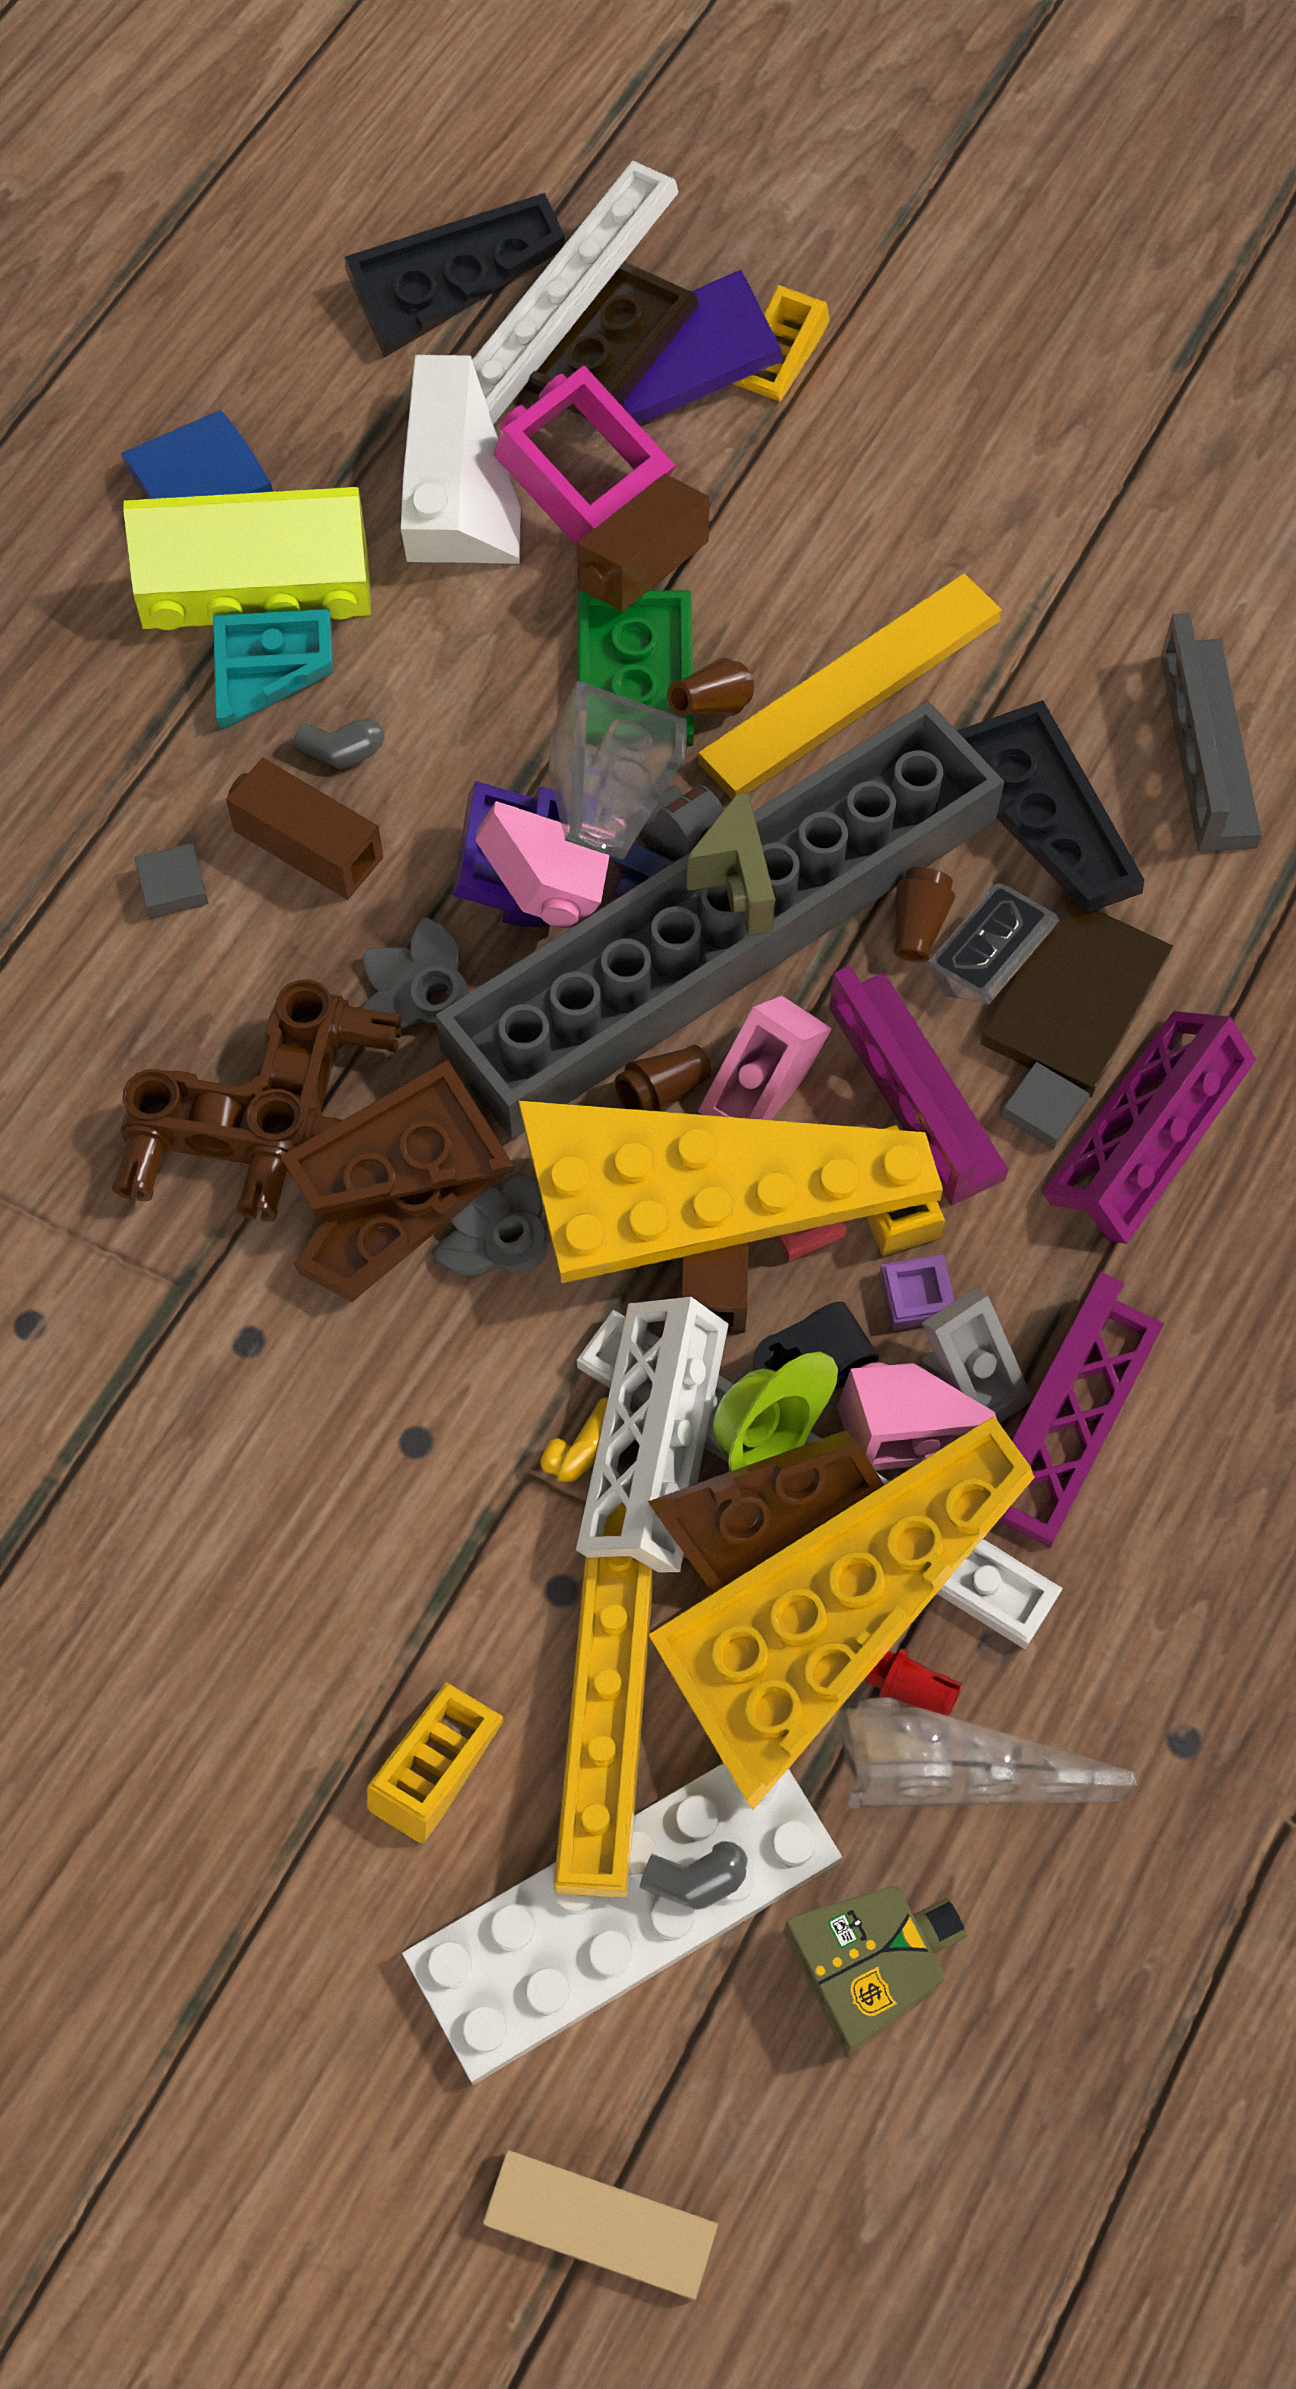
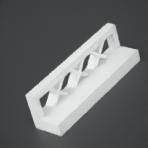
M692 1297L628 1304L576 1547L577 1552L588 1558L631 1556L658 1573L680 1572L684 1553L655 1514L648 1501L692 1486L698 1482L728 1329L727 1322ZM665 1321L662 1337L646 1353L642 1347L647 1323ZM649 1377L653 1382L650 1398L633 1414L630 1410L632 1395ZM636 1439L640 1444L637 1461L620 1476L617 1471L620 1454ZM623 1502L627 1509L621 1536L603 1537L607 1517Z

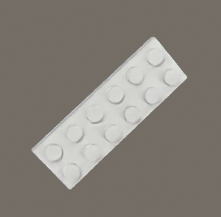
M723 1763L634 1816L627 1898L556 1894L554 1888L555 1862L402 1952L471 2083L475 2085L841 1863L843 1857L789 1769L753 1810ZM722 1841H730L739 1845L745 1851L748 1859L746 1878L739 1889L705 1909H692L639 1888L645 1867L652 1853L687 1867L712 1852L713 1845Z

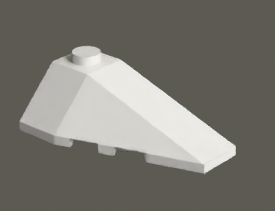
M415 355L403 474L401 533L407 562L520 564L521 507L510 473L493 456L498 437L471 356Z

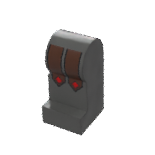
M675 784L659 792L626 815L648 850L673 861L682 858L695 848L724 809L717 797L704 785H698L683 795L678 785Z

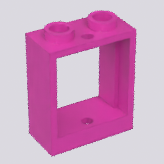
M585 365L568 378L564 374L557 375L540 392L539 401L527 410L523 405L516 407L498 426L501 434L493 456L576 546L578 541L663 474L671 476L676 466ZM571 404H574L634 469L591 505L529 439L530 436Z

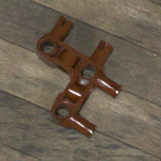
M310 979L296 980L286 985L276 999L265 1030L268 1047L260 1075L253 1077L252 1083L245 1082L240 1087L198 1080L195 1073L146 1069L136 1073L127 1081L123 1089L122 1100L126 1111L121 1125V1133L126 1146L117 1177L112 1185V1190L119 1196L131 1200L135 1190H139L137 1194L138 1201H150L153 1198V1188L163 1153L168 1151L249 1164L241 1198L237 1203V1212L246 1218L256 1220L258 1210H262V1221L271 1222L276 1220L286 1173H288L280 1156L344 1120L321 1115L337 1048L340 1049L343 1044L384 1049L395 1053L399 1045L398 1040L395 1038L400 1039L402 1032V1013H388L349 1006L348 1000L343 999L342 996L329 994L328 989L319 982ZM306 1014L319 1016L308 1023L296 1022L299 1017ZM156 1103L168 1104L166 1108L158 1113H144L148 1107ZM286 1122L292 1124L290 1128L279 1134L266 1132L270 1126L276 1123Z

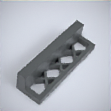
M1190 613L1172 614L1160 657L1198 852L1257 848L1262 834L1222 639L1195 640Z

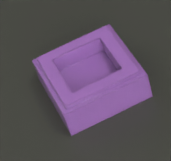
M944 1254L881 1264L879 1274L892 1331L923 1327L922 1322L955 1301Z

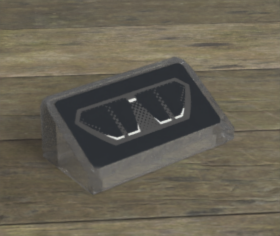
M995 884L928 962V968L944 996L988 1005L1056 926L1059 919L1052 911L1012 888L1002 884Z

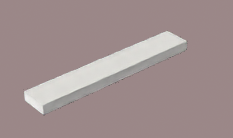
M632 160L472 359L493 425L526 385L531 373L538 370L677 196L679 191L675 179Z

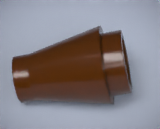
M719 658L685 679L673 682L667 691V701L672 712L680 717L688 715L734 716L739 714L751 701L754 693V683L745 665L728 658Z
M913 867L907 869L904 879L897 882L896 941L893 953L897 957L911 962H926L929 960L931 948L956 898L955 893L951 890L953 880L947 874L932 868Z
M693 1044L682 1050L628 1062L625 1065L624 1072L618 1074L615 1078L616 1091L625 1109L665 1112L698 1083L711 1077V1065L705 1052L698 1045Z

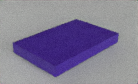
M742 269L691 291L696 293L699 306L621 404L638 425L784 361L781 348Z

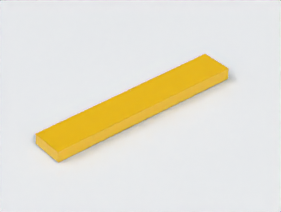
M965 573L698 752L699 766L732 800L736 795L749 794L999 623L1002 609Z
M623 1502L607 1517L603 1537L621 1536L627 1509ZM585 1556L554 1879L556 1894L627 1898L654 1578L653 1569L631 1556L592 1558Z

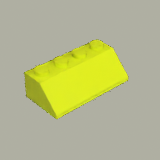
M358 487L124 501L123 510L133 595L143 629L159 628L162 630H174L179 627L213 625L214 615L329 609L331 618L337 620L356 616H371L369 556Z

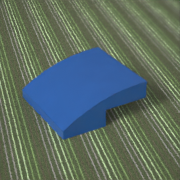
M222 410L121 453L127 472L143 490L148 499L274 492L271 482L255 455Z

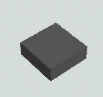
M193 843L134 857L150 918L209 904Z
M1036 1062L1003 1107L1001 1117L1052 1149H1055L1087 1104L1090 1094Z

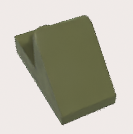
M747 793L734 797L688 856L686 888L688 890H696L726 884L731 911L733 914L743 913L749 936L772 932L775 897L749 794Z

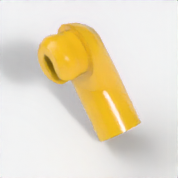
M608 1398L599 1400L572 1446L559 1438L551 1440L546 1446L540 1465L543 1471L557 1475L558 1482L568 1483L577 1481L595 1463Z

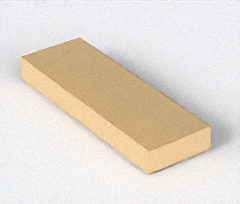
M507 2150L483 2226L696 2301L718 2223Z

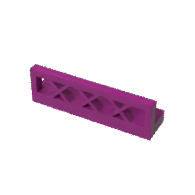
M850 965L834 972L829 1009L904 1131L926 1133L943 1188L942 1192L949 1204L953 1206L1006 1180L1008 1173L1006 1164L886 974L883 972L861 983Z
M1179 1011L1171 1013L1042 1191L1050 1205L1088 1211L1108 1241L1123 1244L1129 1242L1257 1060L1231 1016ZM1183 1034L1196 1035L1191 1043L1171 1052ZM1166 1077L1159 1088L1139 1097L1147 1085ZM1134 1122L1126 1134L1106 1143L1115 1130ZM1100 1168L1086 1189L1074 1187L1080 1177Z
M1101 1271L1012 1439V1442L1030 1467H1032L1038 1456L1042 1470L1033 1472L1034 1479L1028 1486L1047 1481L1056 1507L1047 1524L1017 1510L1012 1505L998 1521L1051 1548L1164 1326V1323L1117 1301L1124 1282ZM1108 1319L1144 1335L1136 1351L1109 1357L1101 1337V1332ZM1094 1349L1098 1361L1085 1365L1091 1351ZM1128 1366L1119 1382L1114 1370ZM1103 1373L1112 1396L1109 1404L1082 1412L1073 1389L1076 1380ZM1066 1402L1070 1415L1057 1419ZM1100 1420L1091 1437L1086 1423ZM1075 1427L1084 1450L1081 1459L1053 1466L1045 1444L1048 1434ZM1072 1474L1063 1492L1058 1478Z

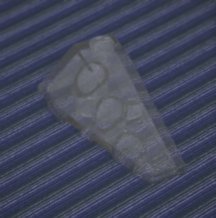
M576 681L551 733L549 774L565 841L624 860L686 757L685 718Z
M872 1698L860 1701L858 1709H847L843 1723L847 1808L1125 1801L1136 1787L1135 1773L1133 1771L918 1707L900 1708V1702L892 1698Z

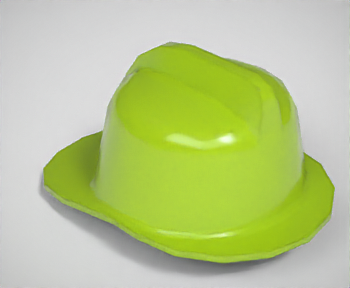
M822 1352L807 1353L786 1363L777 1372L768 1369L749 1372L727 1391L716 1409L713 1430L716 1442L729 1457V1472L805 1445L809 1432L827 1405L837 1383L838 1368L831 1356Z

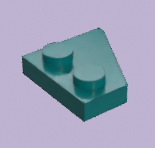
M329 609L213 616L216 720L219 728H229L334 673L332 619Z

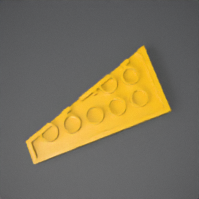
M519 1101L520 1114L561 1284L941 1200L943 1188L925 1132Z
M994 1416L649 1634L653 1644L729 1773L753 1810L1034 1479L1030 1465Z

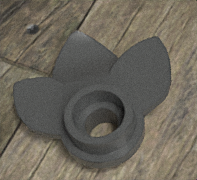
M422 918L412 936L410 949L395 947L372 948L365 950L363 954L367 977L377 993L362 1008L388 1013H402V1029L420 1021L428 1025L437 1026L435 1015L469 994L466 981L457 971L460 960V948L455 938L445 927L431 919ZM438 991L449 992L448 999L438 1005L430 1004V998L434 993Z
M517 1172L506 1180L500 1190L493 1186L488 1188L450 1220L457 1229L432 1250L431 1254L434 1259L447 1270L467 1276L478 1275L495 1266L515 1274L526 1273L536 1268L544 1259L548 1245V1233L543 1222L540 1220L543 1205L537 1182L528 1175ZM521 1236L517 1241L509 1243L512 1239Z

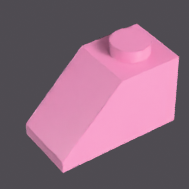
M498 801L494 803L478 828L475 841L522 912L540 917L547 924L559 928H572L591 916L601 904L612 840Z
M783 996L752 1007L698 1112L709 1116L772 1120L806 1078L832 1028Z
M878 1362L867 1364L861 1368L851 1369L837 1404L844 1431L847 1430L856 1440L875 1470L914 1467L994 1416L996 1418L994 1411L914 1363L887 1365Z

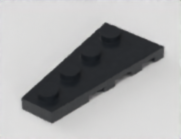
M542 193L345 256V270L385 358L557 254L565 245V235L546 194Z
M1044 700L957 730L1004 781L997 819L1086 913L1143 893L1144 878Z

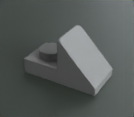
M973 1288L922 1322L933 1347V1351L921 1359L925 1369L994 1411L999 1423L1033 1401L987 1294Z

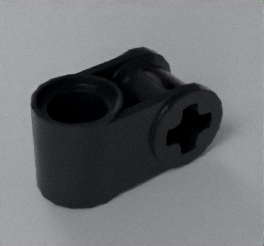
M840 1301L823 1306L804 1320L762 1340L754 1352L753 1371L775 1369V1372H777L786 1363L803 1354L822 1352L831 1356L838 1368L837 1383L834 1388L837 1389L845 1386L851 1369L877 1363L879 1355L846 1303Z

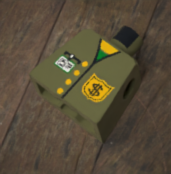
M897 1886L884 1888L795 1915L786 1920L783 1931L846 2058L858 2052L939 1989L945 1977L934 1954L966 1938L964 1925L948 1898H944L912 1914Z

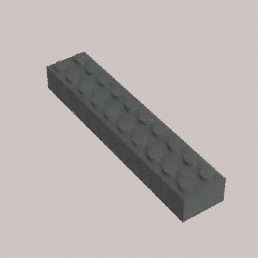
M927 700L753 812L775 897L772 932L748 936L743 913L733 914L731 911L726 884L688 890L686 888L687 859L690 855L688 853L436 1014L440 1050L466 1083L471 1085L474 1093L510 1138L514 1139L525 1132L519 1101L555 1104L569 1103L625 1066L628 1062L648 1051L894 889L897 882L904 879L907 869L927 867L994 823L997 819L1004 781Z

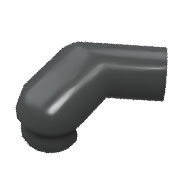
M368 718L353 721L332 733L308 723H303L295 734L293 747L295 750L335 768L346 769L376 753L384 741V732L378 722Z
M722 1841L713 1845L712 1852L687 1867L652 1853L645 1867L639 1888L692 1909H705L739 1889L746 1878L748 1859L745 1851L739 1845L730 1841Z

